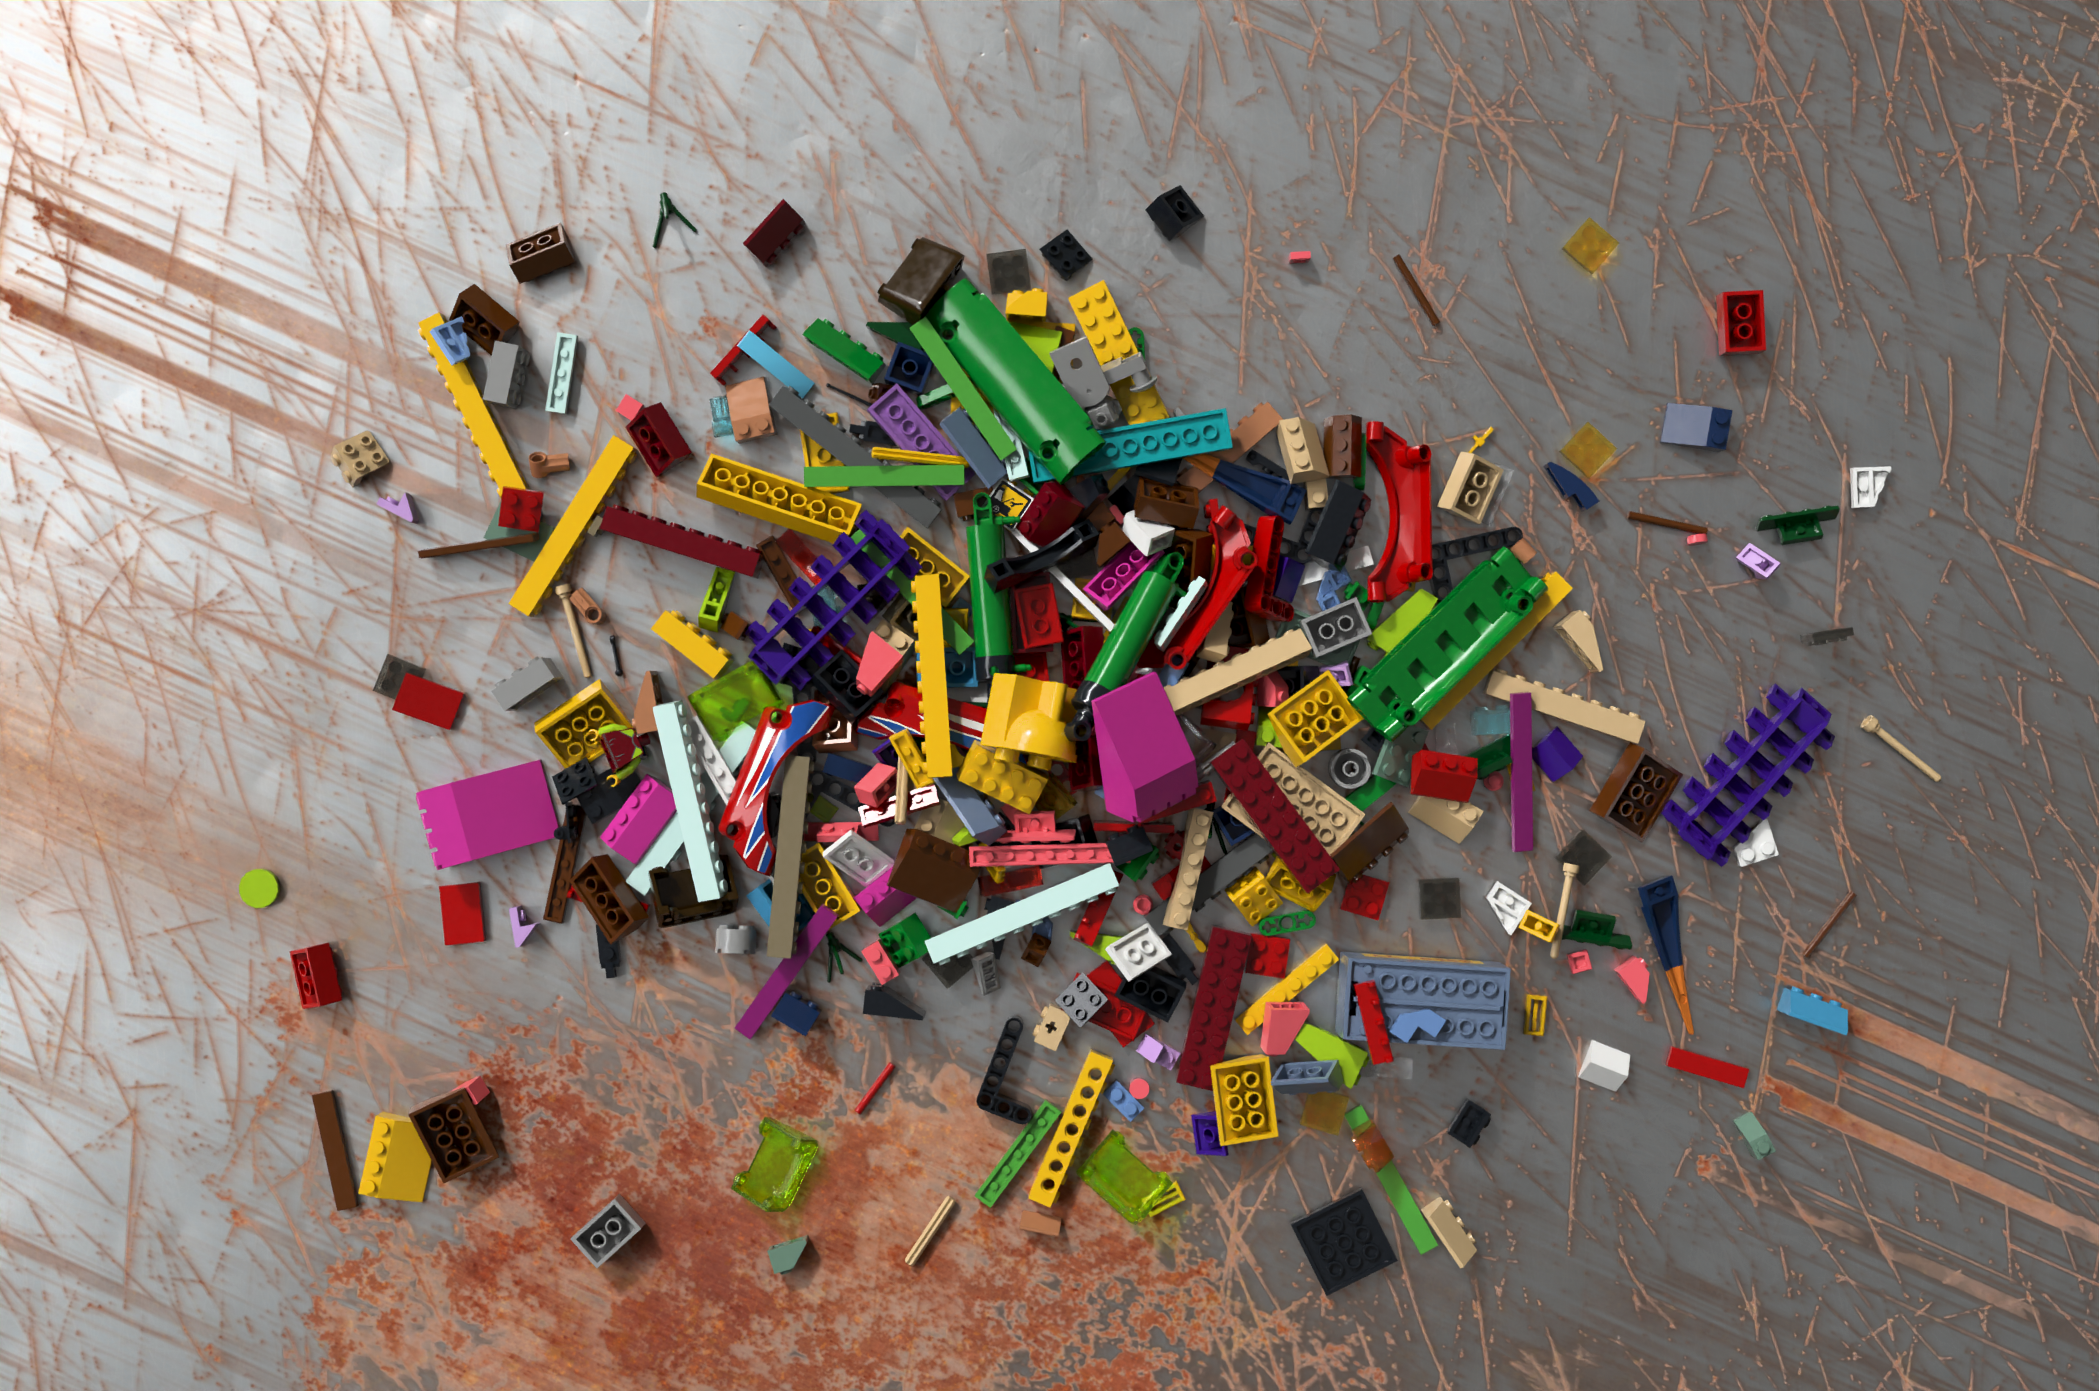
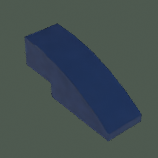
M1552 462L1543 466L1563 498L1566 499L1572 496L1581 511H1585L1600 502L1593 491L1572 472Z
M828 753L822 772L858 783L874 766Z

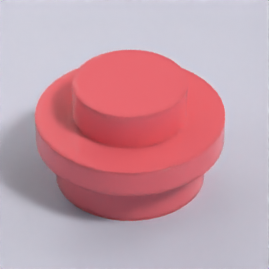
M1494 771L1489 774V777L1483 779V783L1488 790L1496 791L1503 786L1504 779L1499 772Z
M1139 895L1134 899L1133 907L1138 914L1145 915L1152 910L1153 902L1149 896Z

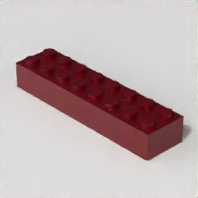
M614 504L613 508L606 507L600 526L601 530L750 577L759 578L764 562V556L761 555V550L750 546L743 549L740 543L730 540L724 543L723 539L718 536L709 534L708 537H705V533L692 528L689 531H685L686 527L673 522L669 526L666 525L667 521L652 516L650 520L647 519L648 515L635 510L631 514L628 513L629 509Z
M1080 626L1062 632L1064 642H1061L1063 684H1067L1069 688L1078 689L1104 645L1103 627ZM1077 727V729H1076L1077 735H1079V729H1078V727ZM1095 734L1091 735L1086 741L1076 742L1077 761L1076 763L1068 762L1070 791L1103 789Z
M1244 739L1239 740L1209 762L1210 766L1304 893L1308 894L1340 870Z
M1211 924L1176 1073V1083L1213 1091L1210 1065L1222 1063L1252 938L1250 933Z

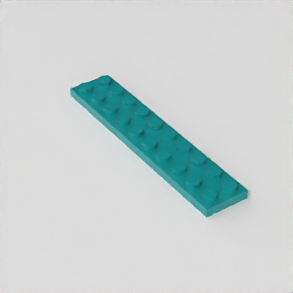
M1226 408L1099 430L1097 432L1106 441V444L1097 453L1075 468L1072 477L1233 449ZM1054 442L1053 445L1058 450L1059 445L1056 442ZM1028 450L1034 484L1056 480L1048 469L1043 467ZM1046 453L1043 455V457L1046 459H1050L1053 457V455L1050 453Z

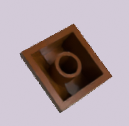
M1116 522L1112 525L1107 523L1100 529L1101 534L1099 535L1097 567L1099 569L1131 541Z

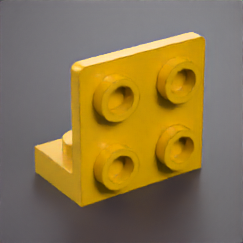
M1256 866L1250 873L1242 876L1234 885L1224 890L1251 926L1256 925L1283 904L1282 900Z

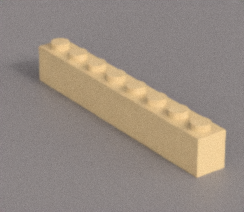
M1301 628L1296 631L1292 629L1278 639L1276 637L1269 639L1265 645L1260 647L1256 645L1245 654L1238 653L1227 662L1220 661L1213 666L1214 668L1200 670L1192 678L1185 677L1174 686L1167 685L1163 688L1175 715L1178 716L1309 656L1312 647Z
M1496 668V671L1489 672L1482 694L1510 703V693L1531 692L1533 711L1633 744L1639 743L1646 722L1640 719V715L1631 712L1626 715L1621 713L1622 709L1610 706L1609 709L1604 708L1601 702L1591 700L1589 703L1583 701V696L1573 693L1572 696L1564 694L1565 691L1553 687V690L1545 688L1546 684L1534 681V684L1526 682L1527 678L1515 675V677L1507 675V671Z

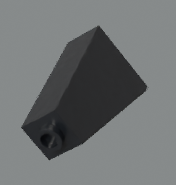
M1103 474L1090 476L1068 489L1085 506L1072 526L1085 521L1110 493L1108 483Z

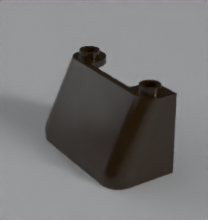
M924 237L921 239L917 238L911 246V252L888 283H883L877 292L880 294L878 298L879 303L912 325L922 319L921 317L929 311L930 305L949 279H952L954 275L956 276L959 273L965 257L957 250Z
M719 854L724 867V879L728 883V893L719 899L698 902L691 869L669 873L668 869L658 866L649 871L648 876L658 927L667 928L731 914L737 910L739 897L728 855L722 856Z

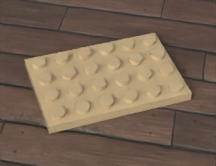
M1269 742L1257 758L1329 855L1349 838L1366 815L1300 765L1295 767L1287 755ZM1230 793L1221 805V808L1264 839Z

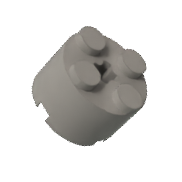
M1346 748L1337 751L1331 757L1328 771L1335 784L1343 788L1354 789L1367 782L1370 777L1371 766L1363 752ZM1352 763L1351 767L1354 769V771L1348 772L1347 774V769H1345V766L1350 765Z
M719 925V929H716L715 953H721L722 949V953L749 954L750 950V954H755L757 930H754V926L739 925V929H734V925Z

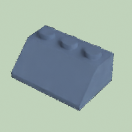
M1339 1060L1282 1063L1271 1080L1272 1087L1281 1094L1289 1095L1299 1093L1315 1094L1325 1091L1334 1093L1339 1091L1343 1083Z

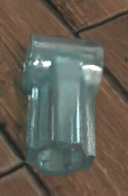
M718 396L711 398L710 405L714 437L733 435L727 397Z

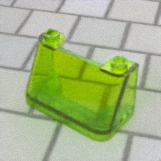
M753 660L687 697L713 741L718 740V742L728 739V734L731 733V730L762 714L765 708L773 706L782 709L781 705L785 704L775 684L758 668Z
M765 1117L759 1125V1133L764 1138L748 1171H742L734 1177L731 1189L765 1212H783L793 1201L818 1148V1141L771 1117Z
M1112 1129L1077 1169L1076 1173L1081 1180L1127 1221L1137 1225L1148 1215L1173 1182L1170 1181V1177L1163 1171L1152 1172L1124 1147L1126 1144L1124 1141L1125 1137L1120 1132Z

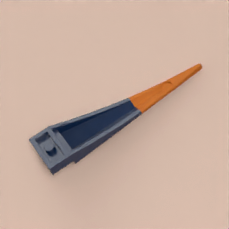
M1207 454L1183 458L1267 515L1281 516L1284 522L1289 525L1293 522L1307 491L1297 484H1290L1289 480L1248 469Z
M1671 875L1640 886L1638 891L1643 904L1641 906L1642 912L1688 1033L1693 1035L1694 1029L1687 998L1681 953L1678 892Z

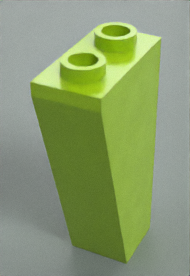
M1422 588L1418 589L1372 631L1371 635L1366 636L1364 640L1368 642L1367 646L1375 651L1378 649L1385 652L1384 656H1386L1431 612L1438 598Z
M1307 1021L1304 1022L1295 1037V1040L1318 1061L1339 1060L1343 1084L1352 1089L1353 1085L1357 1086L1361 1078L1359 1072L1362 1067H1366L1370 1059L1367 1056L1368 1051Z

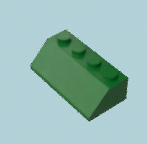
M818 318L804 331L802 335L809 343L872 385L886 366L882 356L876 352L871 354L866 351L867 346L859 341L855 343L850 340L851 336L845 331L840 330L838 332L833 328L834 324L827 319L822 321Z

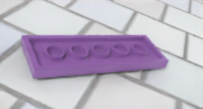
M897 383L866 410L900 450L959 456ZM912 462L913 465H932ZM970 467L964 468L965 483L975 475ZM963 485L932 486L946 501Z

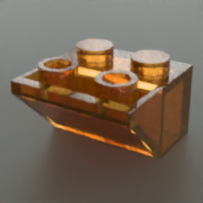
M1372 1118L1351 1130L1354 1135L1351 1139L1359 1152L1363 1150L1364 1153L1361 1156L1369 1170L1373 1168L1377 1173L1394 1158L1393 1153Z

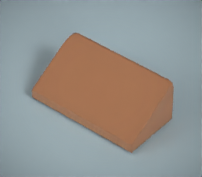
M1023 1210L1019 1229L1057 1237L1059 1236L1061 1218Z

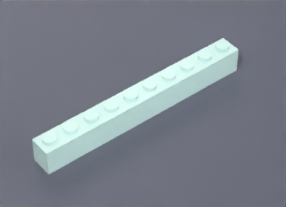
M682 700L660 704L652 708L698 902L719 899L728 893V883L724 879V867L718 854L719 845L715 841L714 825L709 815L710 807L705 798V786L701 782V769L696 760V748L691 739L692 731L686 718L687 709L683 705Z
M745 720L740 721L719 750L735 779L740 773L738 769L745 760L756 732V728ZM705 770L701 776V782L705 786V798L711 813L717 805L715 803L718 796L721 797ZM677 811L625 881L644 896L649 893L652 894L648 876L649 871L655 867L662 866L668 869L669 872L671 868L668 866L672 860L676 862L682 854L680 849L685 843Z
M1109 863L924 942L933 964L939 962L941 966L950 962V957L957 955L960 958L969 954V949L976 947L979 950L988 946V941L993 939L995 942L1001 941L1006 938L1005 934L1020 933L1025 930L1024 926L1031 924L1032 927L1043 923L1042 919L1050 916V919L1062 915L1061 911L1068 908L1069 911L1080 907L1079 903L1087 900V903L1099 899L1098 895L1105 893L1106 896L1117 892L1116 888L1120 885Z

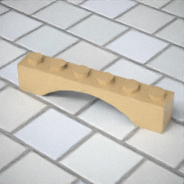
M1198 808L1188 810L1180 866L1174 889L1167 904L1163 925L1182 930L1188 929L1213 812Z

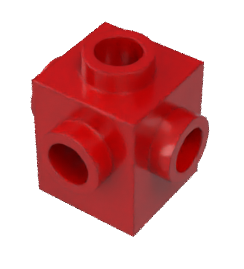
M1177 830L1175 834L1170 833L1164 840L1167 843L1164 847L1167 850L1166 854L1172 859L1177 858L1181 861L1184 830L1182 832Z

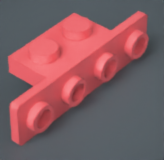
M1016 811L1014 814L1015 830H1007L995 842L1008 844L1012 841H1020V843H1030L1031 841H1040L1041 843L1060 841L1068 843L1075 840L1076 829L1056 830L1055 811H1031L1030 815L1023 811Z
M809 822L808 834L804 833L803 841L836 842L850 830H853L867 841H878L879 826L876 824L864 828L862 822Z

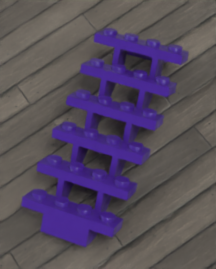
M867 510L861 513L854 524L866 536L856 545L854 540L845 532L839 535L832 546L844 558L834 567L831 561L821 554L810 568L822 580L812 589L809 583L799 576L788 590L800 602L790 611L786 604L776 599L767 610V613L778 624L768 633L764 626L754 621L745 632L748 638L756 645L748 657L775 685L787 676L801 691L812 677L798 663L809 655L820 667L826 664L834 655L820 641L829 633L845 647L856 633L842 619L853 611L867 625L878 612L874 605L864 598L873 589L888 603L894 599L900 589L887 574L896 566L910 581L922 569L919 562L908 553L910 547L906 541L883 519L877 521ZM871 542L891 560L883 569L877 566L866 552L862 551ZM849 564L868 582L861 591L855 588L840 573ZM827 586L846 604L839 613L831 609L824 599L818 595ZM805 608L824 626L817 635L809 631L802 621L796 617ZM783 630L803 648L795 657L787 653L780 643L773 639Z
M1776 683L1770 687L1766 698L1771 705L1776 706L1781 711L1770 720L1756 707H1753L1748 712L1745 721L1759 735L1748 743L1735 730L1728 734L1724 744L1730 752L1735 753L1739 757L1729 766L1714 753L1707 757L1704 768L1709 775L1714 776L1718 781L1706 789L1692 776L1686 781L1682 790L1697 805L1688 812H1685L1672 799L1666 803L1662 815L1679 829L1678 834L1707 860L1711 859L1721 867L1728 862L1731 852L1721 842L1729 834L1742 844L1748 840L1752 829L1742 819L1750 811L1762 820L1769 817L1773 806L1763 796L1771 787L1783 797L1790 793L1793 782L1784 773L1792 764L1804 774L1811 770L1814 759L1804 750L1812 741L1825 750L1832 746L1835 736L1825 728L1832 714L1803 688L1789 696ZM1787 718L1798 725V728L1803 733H1807V735L1795 743L1778 726ZM1765 741L1771 743L1782 756L1786 757L1776 766L1757 751ZM1744 764L1750 766L1761 779L1765 780L1755 789L1736 774ZM1725 788L1731 791L1744 805L1735 812H1732L1716 796ZM1702 811L1708 813L1715 819L1717 824L1723 826L1713 836L1694 820Z

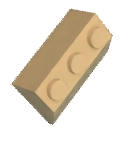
M1299 417L1279 420L1276 434L1290 484L1329 478L1330 475L1315 424Z
M1460 452L1437 507L1452 515L1480 525L1504 469L1476 454Z
M1418 796L1408 811L1409 814L1458 844L1470 833L1484 812L1470 802L1463 803Z
M1438 1197L1422 1208L1421 1211L1461 1269L1476 1253L1477 1249L1474 1244L1477 1242L1470 1232L1466 1235L1462 1229L1465 1225L1460 1217L1457 1216L1455 1218L1451 1211L1454 1208L1449 1201H1443L1441 1197Z

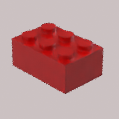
M1763 290L1722 292L1717 295L1719 356L1760 354L1766 351Z

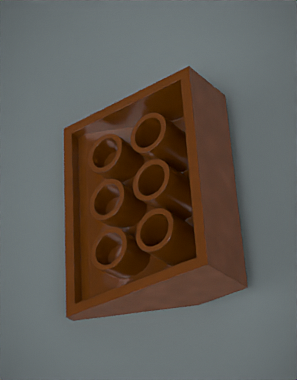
M1630 742L1589 811L1643 843L1683 774L1647 749Z
M1390 802L1330 854L1340 869L1338 873L1349 885L1352 882L1357 883L1363 878V873L1367 869L1372 870L1379 863L1377 860L1382 856L1387 857L1394 850L1393 846L1397 843H1403L1409 837L1407 835L1409 828L1394 804Z
M906 829L887 886L957 913L977 879L981 867H970L969 850L918 829Z
M465 1087L429 1098L410 1107L408 1115L443 1184L499 1158V1154Z

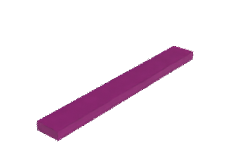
M1531 692L1510 693L1512 851L1522 852L1533 850Z
M824 904L819 907L795 941L797 942V953L793 954L791 959L783 958L735 1026L737 1031L748 1039L754 1036L839 916L837 913Z

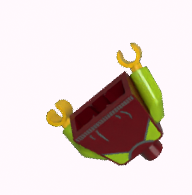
M614 723L601 727L599 730L590 729L588 732L590 734L596 733V737L590 740L594 742L600 741L612 772L616 773L607 777V780H610L612 777L615 778V784L611 787L618 786L621 780L636 770L644 754L642 747L651 744L647 733L637 736L633 728L628 729L624 725Z

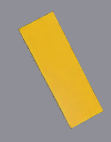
M908 728L891 735L889 740L916 788L919 789L934 783L933 778L927 779V774H923V762L926 761Z

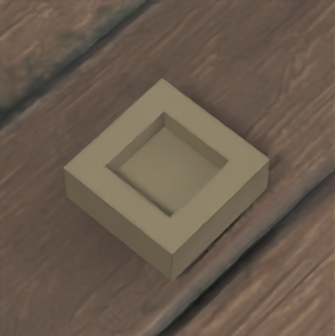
M597 515L587 531L589 534L597 537L604 533V530L600 529L603 517Z

